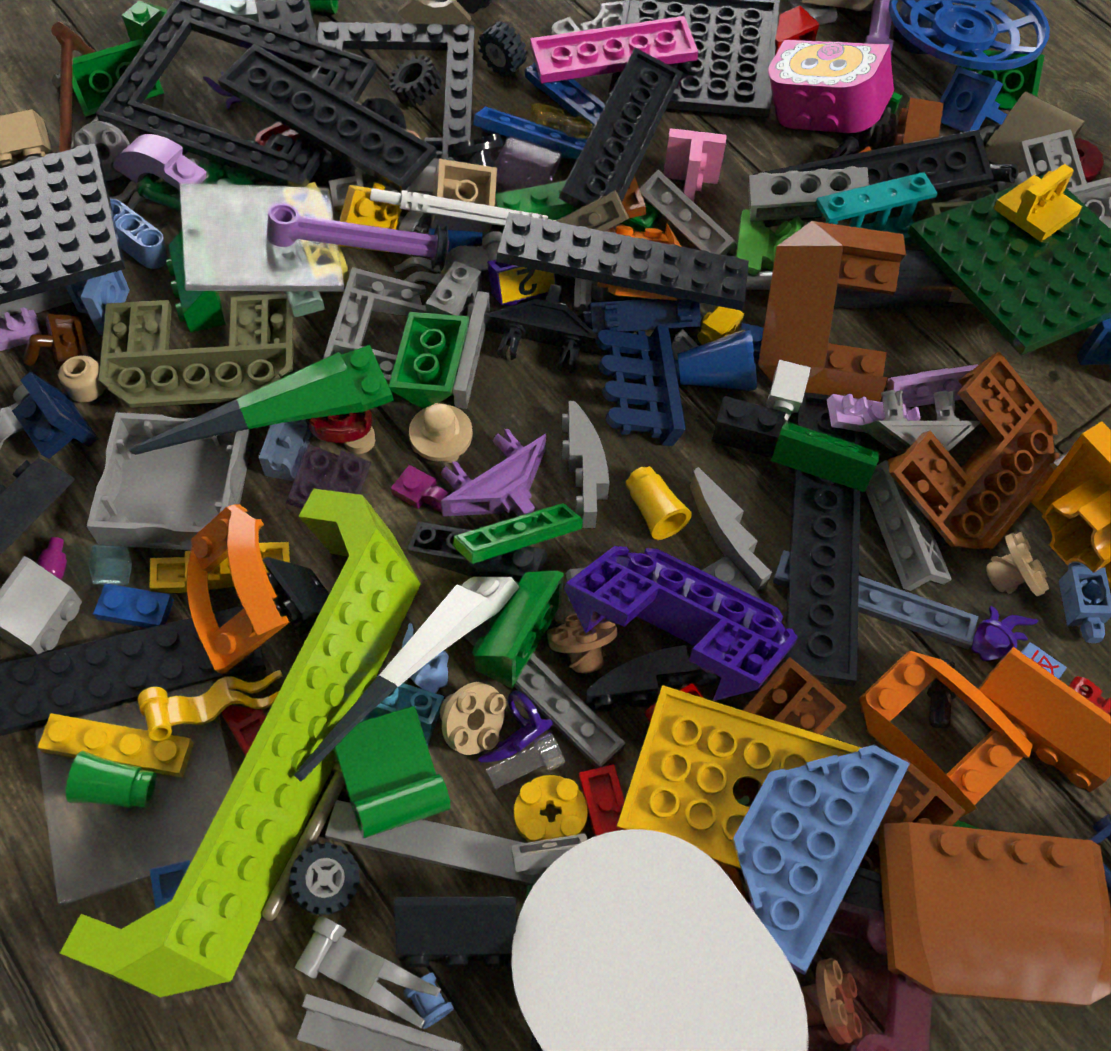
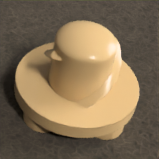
M434 403L418 412L410 423L409 438L412 449L422 457L432 461L455 462L468 449L472 441L473 433L470 419L462 410L451 405Z
M1023 532L1011 533L1005 536L1010 554L1002 558L998 556L992 557V562L986 568L992 585L1000 592L1007 591L1008 594H1011L1020 584L1026 582L1036 596L1044 594L1049 589L1045 579L1047 577L1046 572L1038 559L1033 561L1029 552L1031 547Z
M473 682L447 696L440 707L442 732L446 743L453 750L465 755H473L485 749H493L498 744L499 732L504 721V710L507 702L504 695L500 694L490 685Z

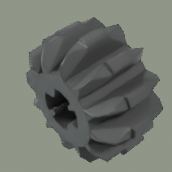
M890 107L885 108L876 124L866 130L850 133V136L855 137L859 143L862 142L865 148L868 145H872L875 149L879 145L886 146L895 134L897 115L891 113Z

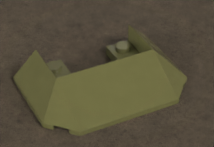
M286 293L231 296L229 346L169 350L172 307L169 300L106 303L99 381L130 408L231 402L293 372L294 315Z

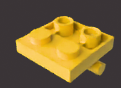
M374 183V189L385 190L384 185ZM349 185L340 222L396 230L401 213L399 205L371 201V188ZM338 245V246H341V247L365 249V248H358V247Z

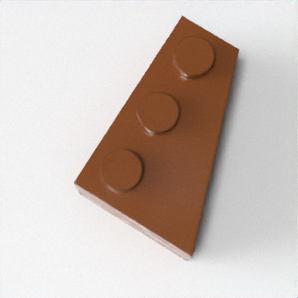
M910 98L906 108L900 109L897 121V134L893 146L938 138L944 103Z

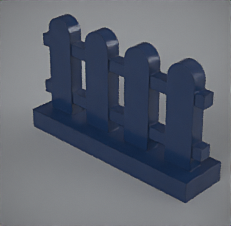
M657 325L651 336H646L645 331L638 330L636 334L617 332L616 327L601 330L595 339V343L600 349L609 351L610 355H605L598 367L604 375L613 376V381H608L602 389V395L608 401L617 402V407L611 408L606 415L607 424L612 428L620 429L621 434L628 435L631 430L650 432L651 437L659 438L660 436L661 445L673 446L684 433L686 427L669 328ZM620 352L638 355L639 359L621 357ZM624 378L642 380L643 384L624 382ZM628 404L646 406L647 411L629 409Z

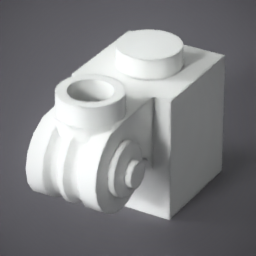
M779 360L767 399L768 408L786 412L783 422L785 424L790 415L794 412L798 413L811 367Z

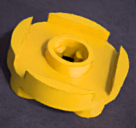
M545 775L525 783L520 789L514 805V821L518 833L527 842L578 835L583 832L586 826L588 808L585 797L578 789L575 781L557 775ZM548 804H553L554 808L561 811V814L556 815L554 822H548L547 816H541L540 811L546 809Z

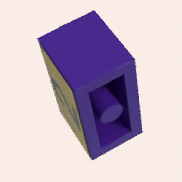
M496 260L487 262L491 292L501 305H516L520 300L531 297L543 298L547 296L550 285H556L555 273L496 262Z

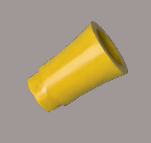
M651 466L640 467L631 473L630 477L626 480V486L630 491V496L641 511L652 537L656 540L666 539L682 530L690 521L692 512L674 495L661 476L656 474Z

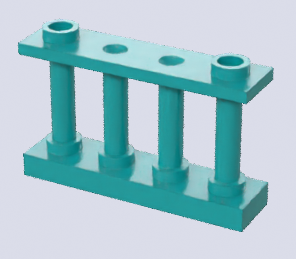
M925 172L818 197L816 203L826 219L825 223L838 224L840 220L851 218L849 224L851 227L903 234L904 243L907 245L915 243L909 236L908 231L910 225L914 223L912 216L918 201L936 197L937 191ZM904 205L900 216L888 219L891 208ZM878 211L874 222L862 225L865 214Z

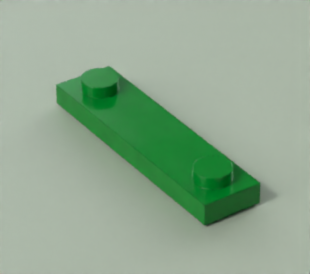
M561 503L454 536L453 546L471 564L580 530L582 529L583 519L567 505Z

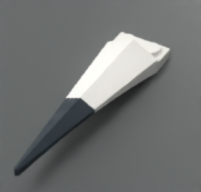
M472 577L465 581L462 586L456 585L297 770L294 776L300 782L304 780L330 751L397 687L451 644L497 614L519 588L513 578Z

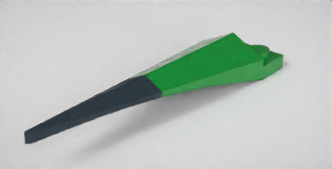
M370 345L342 355L338 352L137 444L131 447L129 451L131 454L138 455L190 441L257 427L310 418L364 412L394 400Z

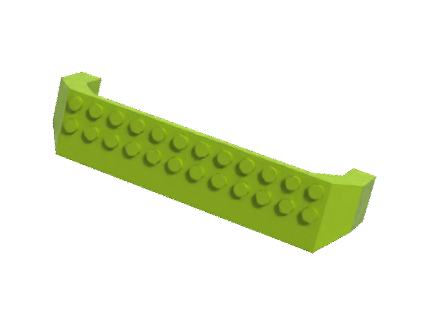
M313 489L299 514V518L331 554L348 556V559L173 899L122 929L81 914L60 954L160 998L232 980L260 922L262 910L286 867L335 765L333 763L335 758L334 749L301 782L294 774L375 681L421 585L393 533L363 495Z

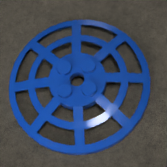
M898 0L889 1L890 17L896 28L908 41L938 59L967 68L1007 70L1027 65L1043 52L1049 39L1050 28L1048 20L1033 0H1007L1026 15V17L1014 21L1004 12L991 5L992 0H920L918 2L914 0H901L912 9L909 17L910 25L901 19L896 9ZM937 3L942 5V8L935 15L925 9ZM952 3H959L965 5H953ZM984 12L989 13L990 15L998 19L1002 24H996L995 21ZM918 15L931 22V28L919 27ZM1032 24L1037 35L1036 47L1019 46L1020 34L1018 29ZM1008 32L1011 39L1010 44L995 41L996 35ZM927 37H936L945 46L941 48ZM993 48L1004 52L988 57L983 51ZM954 51L971 52V54H972L974 57L963 56V55L955 54V53H953V52H954ZM1013 53L1028 54L1016 59L1004 60Z

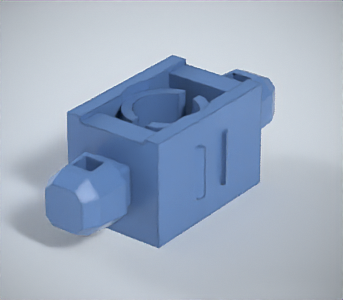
M1074 561L1068 565L1069 570L1059 580L1067 626H1080L1082 637L1087 643H1099L1105 636L1104 624L1111 618V593L1105 567H1102L1093 573L1084 564Z

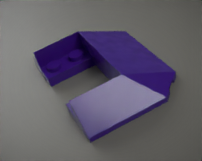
M614 546L566 582L564 588L585 633H588L604 618L625 627L637 616L695 646L692 649L689 661L700 666L705 672L721 677L713 701L757 690L794 646L798 638L792 629L784 627L781 622L783 615L777 607L659 549L645 548L643 554L628 553L627 547Z

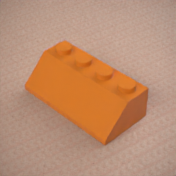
M1013 647L989 673L978 690L1033 745L1031 750L1036 752L1041 761L1055 766L1066 774L1068 779L1077 787L1086 789L1089 792L1093 791L1111 776V716Z

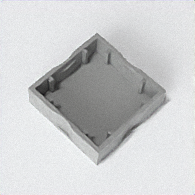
M116 412L106 448L105 469L97 484L86 526L98 545L191 550L192 537L225 507L240 504L252 445L249 429L134 455L129 451L131 447L194 418L179 419L155 414Z

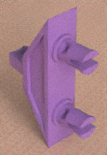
M504 429L505 439L500 434H497L493 439V443L508 458L474 480L468 477L456 461L452 462L453 472L445 466L441 476L447 480L455 492L441 500L442 515L501 514L504 511L507 513L513 511L517 516H522L534 512L535 507L529 500L531 498L529 490L546 450V434L523 447L509 429Z

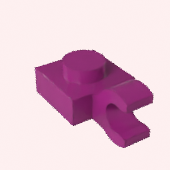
M411 465L405 469L391 487L392 495L417 509L425 502L435 510L442 512L441 500L448 496L446 490L437 486L435 478Z

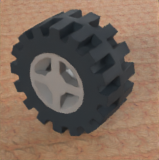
M494 23L479 36L478 45L480 47L478 50L483 54L481 56L483 61L486 60V65L489 68L492 67L493 72H499L501 76H509L527 59V50L524 49L526 45L520 40L522 37L520 34L515 33L513 27L509 28L507 23Z
M327 842L315 844L305 849L296 858L289 873V889L293 900L300 908L315 915L332 914L344 908L355 896L360 881L359 867L353 859L354 856L347 852L344 847Z

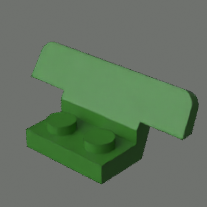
M743 210L740 216L735 257L749 260L748 274L755 276L761 271V266L773 271L777 245L803 228L805 222L796 216L790 222H783L774 233L770 228L765 227L762 220L750 221V210Z

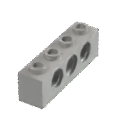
M851 166L845 169L834 170L822 168L815 171L799 172L793 170L786 173L769 174L763 172L757 175H749L750 221L791 219L796 216L799 218L822 217L824 215L816 203L817 198L868 186V168Z

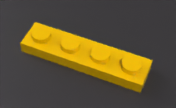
M50 713L37 748L43 753L76 758L79 752L86 751L104 759L142 767L143 770L183 778L194 742L191 738L170 735L162 741H154L150 739L147 730Z

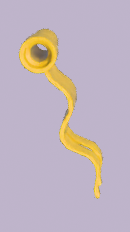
M278 670L257 682H245L236 677H224L216 681L208 692L198 697H168L165 689L150 687L139 694L138 705L141 714L145 716L150 739L162 741L171 735V726L184 723L194 725L206 724L213 721L227 706L232 704H243L253 709H265L272 706L279 691L269 697L258 699L233 690L238 689L248 693H257L267 688L272 682L283 675L281 670Z

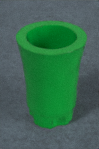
M81 751L74 759L68 775L66 801L68 803H95L126 808L135 806L146 809L155 792L156 773L143 770L142 767L115 762L86 751Z

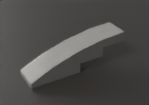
M698 467L693 471L690 489L699 513L724 556L727 555L754 590L759 593L767 586L772 571L753 554L758 541L740 524L744 511Z

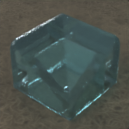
M92 545L89 561L92 583L127 585L132 568L127 547Z

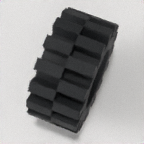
M413 55L410 61L406 58L403 65L399 63L396 66L398 70H393L391 72L393 76L389 77V85L398 100L405 107L410 105L411 108H414L416 103L422 106L424 105V100H427V102L432 100L430 96L437 95L436 89L441 88L440 82H442L441 75L428 56L419 55L417 58L416 55Z

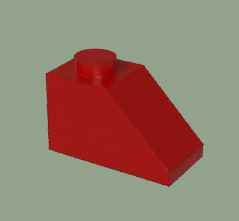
M801 5L780 14L775 38V55L784 40H816L820 23Z

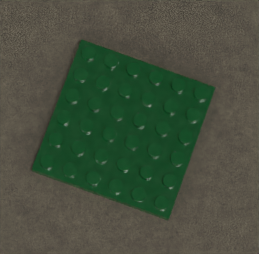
M1018 185L913 223L908 231L909 236L1021 356L1111 318V229L1067 187L1063 194L1081 205L1082 209L1077 217L1042 242L993 209L1000 197Z

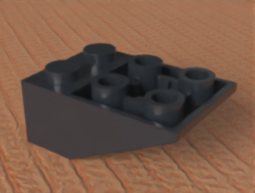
M266 557L263 559V562L268 572L269 581L277 596L274 599L277 603L276 608L282 617L287 616L295 628L294 633L303 645L329 596V592L311 568Z

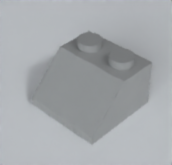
M24 556L0 589V636L7 644L31 655L47 653L57 645L60 634L67 623L76 617L82 601L72 587Z

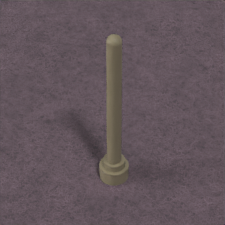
M336 756L333 760L335 766L332 769L335 773L262 910V916L267 921L274 920L277 917L290 892L289 873L294 861L305 849L315 844L336 800L345 786Z

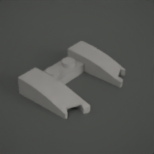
M352 267L323 359L338 352L342 355L361 348L372 311L396 315H409V312L427 313L426 305H422L420 295L425 294V286ZM372 349L389 386L397 355Z

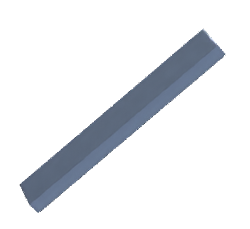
M783 550L773 583L788 588L789 552ZM859 576L858 612L965 649L971 647L978 616Z

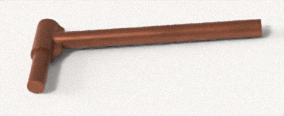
M56 22L51 28V33L61 44L59 152H63L72 148L73 51L77 50L82 55L96 51L84 43L79 35L62 22Z

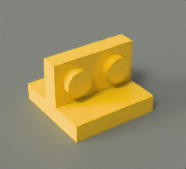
M1063 164L1053 172L1048 171L1042 179L1033 175L1000 197L993 209L1042 242L1077 217L1082 209L1081 205L1063 194L1074 170Z

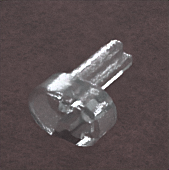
M547 733L533 740V747L486 769L494 788L497 789L544 766L546 771L550 772L564 765V757L553 735Z

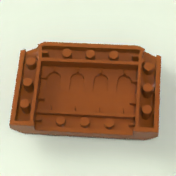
M915 822L890 823L878 827L889 971L896 975L902 974L915 982L918 989L928 995L1083 1007L1111 994V908L1100 845L1092 840Z

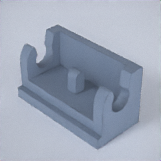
M308 419L270 425L259 455L265 476L297 481L312 437L308 427Z

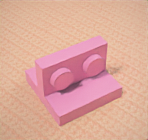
M670 128L663 174L669 179L685 180L683 193L693 202L695 191H701L702 182L718 184L727 135Z

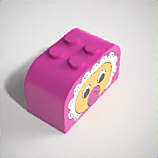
M784 40L768 68L777 120L784 127L792 129L855 133L866 130L876 124L881 118L894 92L889 44Z

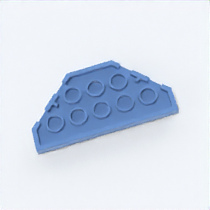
M875 745L860 748L858 752L839 757L833 755L810 761L804 766L789 770L783 768L769 772L733 837L734 848L755 914L779 945L792 968L804 975L910 764Z

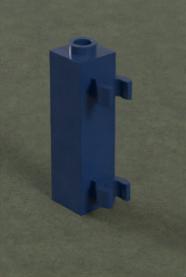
M639 299L595 302L587 306L588 311H583V322L597 335L601 330H607L609 327H616L617 332L637 333L638 330L653 332L657 325L668 327L669 331L696 329L701 326L700 302L685 299Z

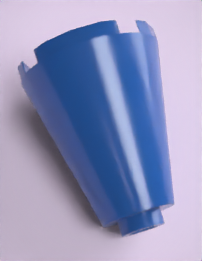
M741 330L678 353V360H674L677 379L680 378L682 385L742 391L756 390V364L754 363V346L751 330Z

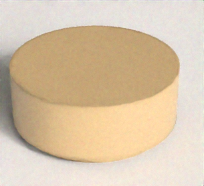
M371 426L370 432L363 438L352 442H345L346 449L355 454H362L371 450L375 444L374 429Z

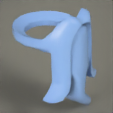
M411 623L408 624L402 648L413 636L414 629ZM443 650L410 677L421 689L437 693L439 688L447 686V662L449 656L446 651Z

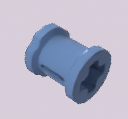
M429 973L421 978L436 986L434 983L436 980L434 973ZM408 988L404 990L405 998H411L421 1018L425 1020L422 1026L423 1029L437 1023L454 1009L450 1002H445L440 992L436 997Z

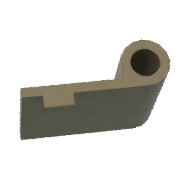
M1024 92L1005 118L1003 124L998 130H995L986 143L985 151L988 161L991 164H1016L1018 166V174L1025 171L1027 175L1019 148L1020 142L1071 129L1075 141L1085 121L1028 92Z

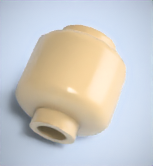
M85 355L74 356L65 361L59 369L58 377L67 395L75 401H93L100 397L106 389L99 381L100 366L92 357Z

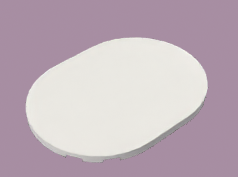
M631 829L601 834L576 845L554 861L541 875L526 898L519 914L516 933L513 939L512 975L521 1011L543 1051H808L809 1034L805 1001L799 981L790 962L728 875L711 857L696 846L678 837L653 830Z

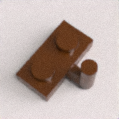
M47 314L45 323L48 335L34 334L29 337L23 361L27 365H35L41 347L51 348L55 367L58 370L69 358L81 355L89 356L80 316Z

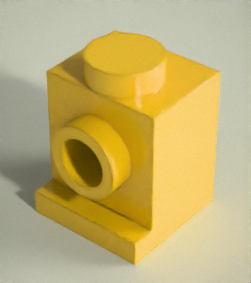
M715 306L714 312H708L701 321L700 327L702 329L697 335L699 342L703 345L740 331L744 313L740 310Z

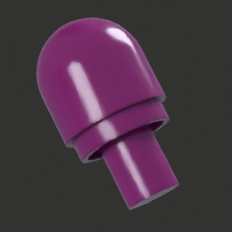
M51 537L48 549L41 551L37 564L61 580L67 564L66 554L62 552L64 540L58 537Z

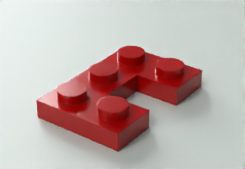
M612 764L579 772L578 778L586 800L594 837L621 830L617 828V824L625 799L615 765Z

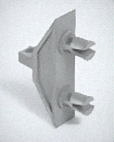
M895 390L881 393L885 412L884 420L858 427L899 456L904 454L922 433L929 430L944 448L949 451L981 422L960 421L959 418H956L954 412V391H940L933 394L937 413L936 421H908L903 416V391L895 392Z

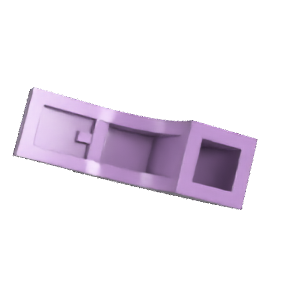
M145 134L136 138L116 157L113 168L137 184L147 173H152L161 177L187 196L206 179L207 171L182 155V146L170 139L153 134Z

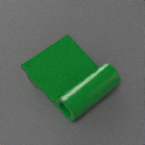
M415 706L359 722L333 748L339 769L342 772L355 820L363 839L450 810L451 804L446 784L440 774L436 775Z

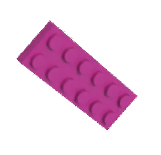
M685 16L530 38V48L541 83L621 72L624 70L635 47L666 64L695 61L698 58V49Z

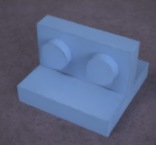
M121 270L65 286L77 311L89 314L98 334L103 336L106 303H123L126 301L130 291Z

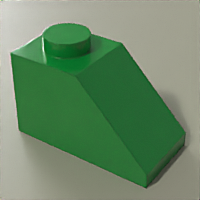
M140 0L122 15L130 41L143 38L146 42L168 9Z

